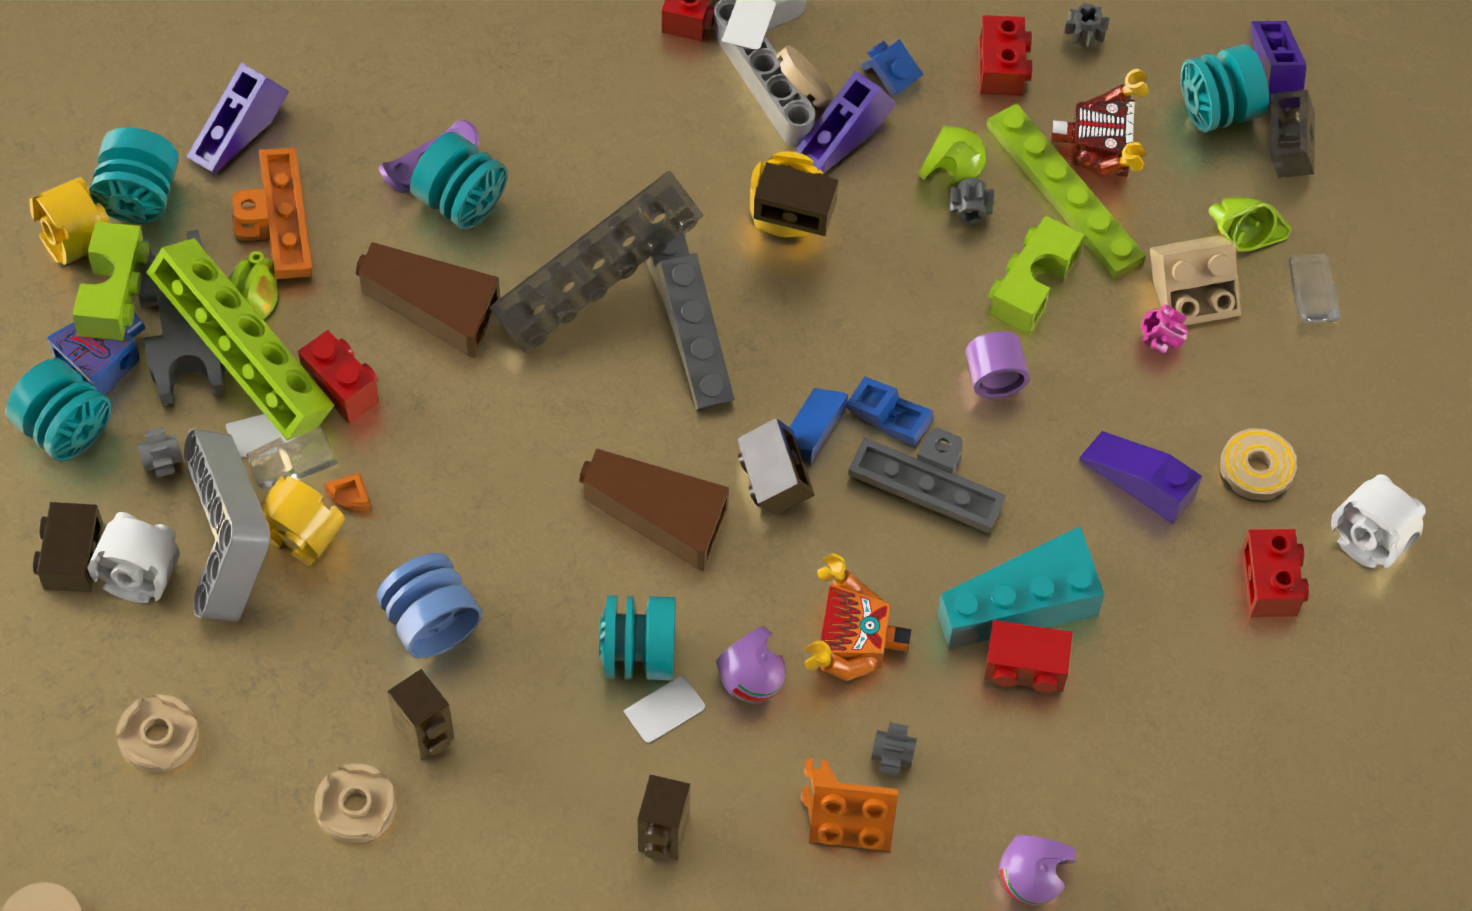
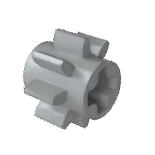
M163 427L145 431L147 441L137 443L144 470L155 469L157 478L174 474L175 468L173 464L183 462L176 434L166 436Z

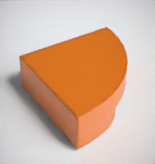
M360 472L323 483L327 497L337 507L357 513L372 511L371 502Z

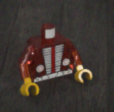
M1140 69L1132 70L1126 75V86L1120 84L1102 95L1077 103L1073 122L1052 121L1050 141L1070 143V162L1073 165L1081 166L1098 178H1104L1113 174L1128 177L1129 168L1132 171H1140L1144 166L1141 157H1145L1147 153L1139 142H1133L1134 100L1131 99V95L1142 98L1148 94L1149 87L1145 83L1147 76Z

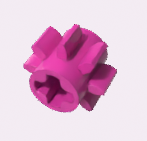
M1166 304L1163 305L1161 311L1158 309L1149 311L1141 324V330L1146 335L1142 341L1162 354L1167 352L1168 347L1177 349L1184 343L1187 337L1188 329L1183 324L1187 317Z

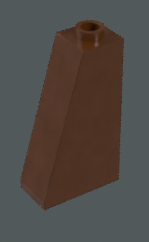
M374 242L371 243L367 254H362L357 262L356 276L360 278L361 290L364 294L464 354L476 357L500 300L499 277Z
M596 448L591 462L587 460L584 462L579 477V482L584 484V499L691 566L704 571L728 508L729 487Z

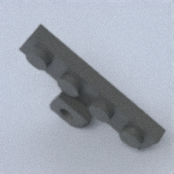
M934 428L926 435L918 451L917 459L864 437L848 469V475L989 534L1006 499V495L956 475L961 463L962 438L940 428ZM939 441H946L949 445L944 444V443L939 442Z

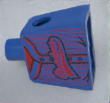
M134 313L133 324L131 327L126 326L123 341L77 336L74 322L47 337L53 358H59L66 362L82 376L83 381L96 387L97 391L106 396L138 363L140 356L133 338L145 330L146 327L140 317Z

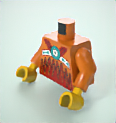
M833 553L823 557V561L830 568L823 567L819 569L817 573L818 578L824 582L834 579V585L829 587L821 640H816L805 647L806 652L814 655L805 661L806 669L811 671L820 669L844 681H850L871 673L873 670L881 669L884 649L908 652L912 629L888 625L891 605L846 570L845 561L839 554Z

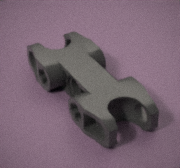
M187 231V240L195 238L206 251L199 231ZM148 238L143 239L144 241L149 243ZM149 243L147 264H141L139 271L142 274V286L138 298L141 308L159 306L163 335L144 338L151 377L158 389L162 405L173 404L174 384L178 378L187 373L205 375L210 381L213 396L225 395L226 367L146 273L156 258L152 254Z

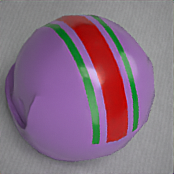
M765 626L755 629L738 640L716 660L721 682L728 694L746 703L757 704L769 700L778 693L785 680L786 665L783 656L776 655L768 649L767 640L772 633Z
M1016 835L1003 853L999 864V879L1003 889L1014 901L1026 906H1040L1049 903L1062 892L1065 886L1056 875V865L1076 863V849L1046 838Z

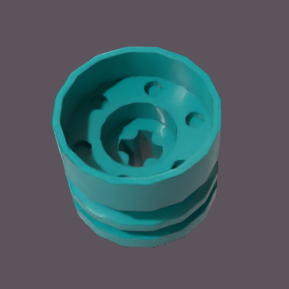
M1241 44L1223 49L1217 54V57L1209 53L1204 54L1201 58L1193 57L1187 59L1182 65L1181 88L1187 112L1199 131L1207 133L1214 131L1217 127L1225 128L1232 123V119L1235 122L1243 123L1261 118L1266 114L1269 106L1267 79L1261 61L1249 45Z
M125 127L107 132L102 139L97 158L98 166L93 172V180L89 187L93 203H100L108 216L120 221L151 223L160 219L167 208L170 184L174 180L179 161L178 151L164 137L145 129Z
M448 132L434 141L420 158L411 178L410 192L430 208L440 209L443 217L451 220L460 229L469 230L477 226L498 203L508 180V169L498 160H493L488 153L478 152L476 145L459 133Z
M53 358L35 365L22 376L7 400L5 414L10 423L24 435L34 438L36 445L44 449L50 457L63 462L83 454L95 443L110 419L112 405L108 397L97 391L96 387L83 381L82 376L66 362L59 358Z
M607 595L606 606L602 617H600L599 657L604 668L605 679H615L616 661H625V679H632L635 662H644L647 680L673 681L676 597L649 596L645 614H637L634 596H627L626 614L618 613V596Z

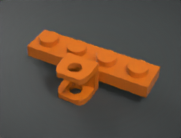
M296 147L259 150L263 188L240 190L232 195L234 236L243 241L270 240L275 279L312 277V262ZM246 202H250L255 205L241 207V205ZM241 223L255 225L251 228H245L241 225Z

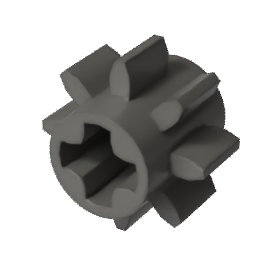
M1083 3L1077 10H1069L1064 33L1072 34L1073 45L1077 44L1082 47L1091 48L1096 41L1104 42L1110 19L1102 17L1100 6L1097 7L1092 4Z
M967 178L958 184V188H951L950 213L958 212L960 221L967 224H976L982 222L986 214H993L994 189L986 190V184L982 180Z
M890 722L887 732L877 730L871 760L881 762L880 772L899 776L901 766L911 768L917 738L907 736L909 726Z

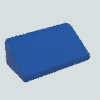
M817 388L812 390L789 427L794 431L803 461L812 464L846 410L848 394Z

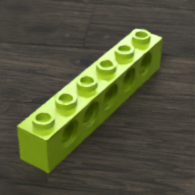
M195 238L162 247L146 273L286 441L318 429L334 407L333 402Z

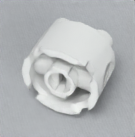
M1380 474L1372 480L1365 481L1332 514L1331 527L1333 532L1338 528L1341 537L1337 542L1353 560L1373 569L1378 564L1384 565L1382 568L1384 569L1389 568L1422 535L1424 525L1422 518L1425 516L1426 510L1418 499L1411 498L1401 488L1394 485L1390 478Z
M117 513L114 520L107 524L88 565L90 577L95 582L100 577L106 582L103 587L104 590L124 600L136 603H148L150 597H155V601L159 600L180 556L179 547L174 541L176 533L166 525L157 524L153 526L144 521L137 520L129 513Z

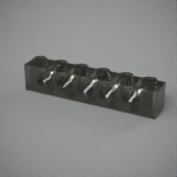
M668 170L492 304L490 309L512 340L526 352L530 348L541 345L546 340L547 335L560 325L571 322L576 317L577 312L589 303L600 300L607 293V290L619 280L633 275L637 267L648 258L662 253L666 249L667 244L677 236L692 230L698 220L704 217V215L676 177ZM665 214L661 221L653 223L658 215ZM635 236L631 244L623 246L628 238ZM605 259L602 266H600L597 269H593L596 262ZM575 282L569 291L563 292L567 284ZM545 304L539 314L533 315L537 307Z

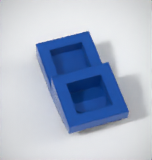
M868 377L863 378L846 403L849 411L868 424L916 447L934 420L931 409L899 398L897 388Z

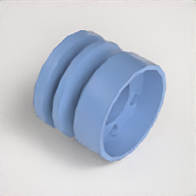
M429 553L404 563L381 583L376 592L378 604L386 612L388 620L396 625L397 635L408 653L414 658H428L439 655L456 646L476 629L482 619L480 606L471 592L462 585L461 576L454 570V565L444 553Z

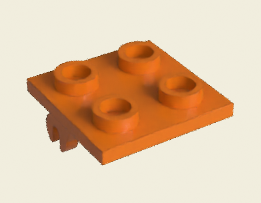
M813 758L807 759L804 773L811 779L814 797L810 795V786H806L802 790L801 801L808 807L809 842L890 851L898 789L839 783L825 759H822L819 769L813 767Z

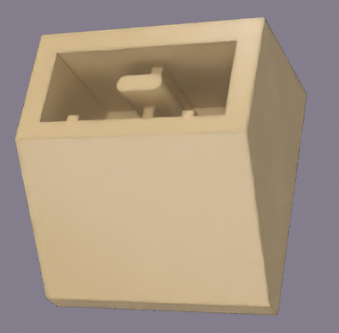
M1218 235L1150 247L1153 284L1161 308L1166 304L1187 317L1183 323L1185 325L1241 316L1235 243Z

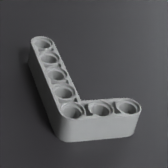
M720 0L714 9L715 38L782 139L788 145L798 147L814 126L815 110L807 97L798 92L782 72L780 66L782 60H777V52L766 36H764L761 47L757 50L722 42L736 0ZM773 0L776 6L767 30L803 15L806 11L807 0Z
M191 429L186 437L184 457L215 537L214 545L195 592L194 613L198 618L237 622L242 616L267 553L270 530L231 434Z

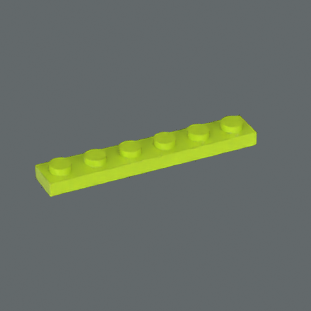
M1017 103L988 118L986 126L1066 223L1071 228L1085 234L1083 243L1114 280L1144 264L1146 258L1144 252Z

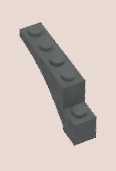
M682 223L645 231L640 238L649 273L651 272L667 312L696 410L735 400L697 253L689 254Z

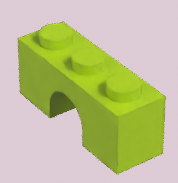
M1046 215L1038 227L1032 226L1024 239L1023 245L1025 247L1020 254L1015 252L1010 258L1006 267L1007 275L1003 280L998 278L990 290L988 296L992 300L990 316L1029 335L1047 307L1050 287L1038 282L1034 276L1048 274L1064 281L1081 254L1085 234Z
M95 221L88 249L93 274L107 275L111 278L104 283L95 285L80 283L72 316L77 336L123 341L126 326L131 327L134 321L135 308L132 301L133 296L139 295L141 291L142 274L139 271L141 264H147L149 243L143 240L141 226Z

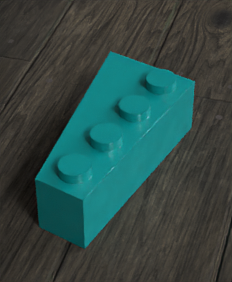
M1081 526L942 593L937 617L948 649L988 641L993 620L1045 628L1099 615L1105 594Z

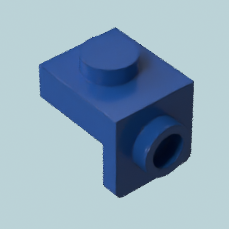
M900 39L889 45L885 41L880 42L867 52L870 58L861 64L864 71L871 67L874 69L891 96L897 95L924 75Z

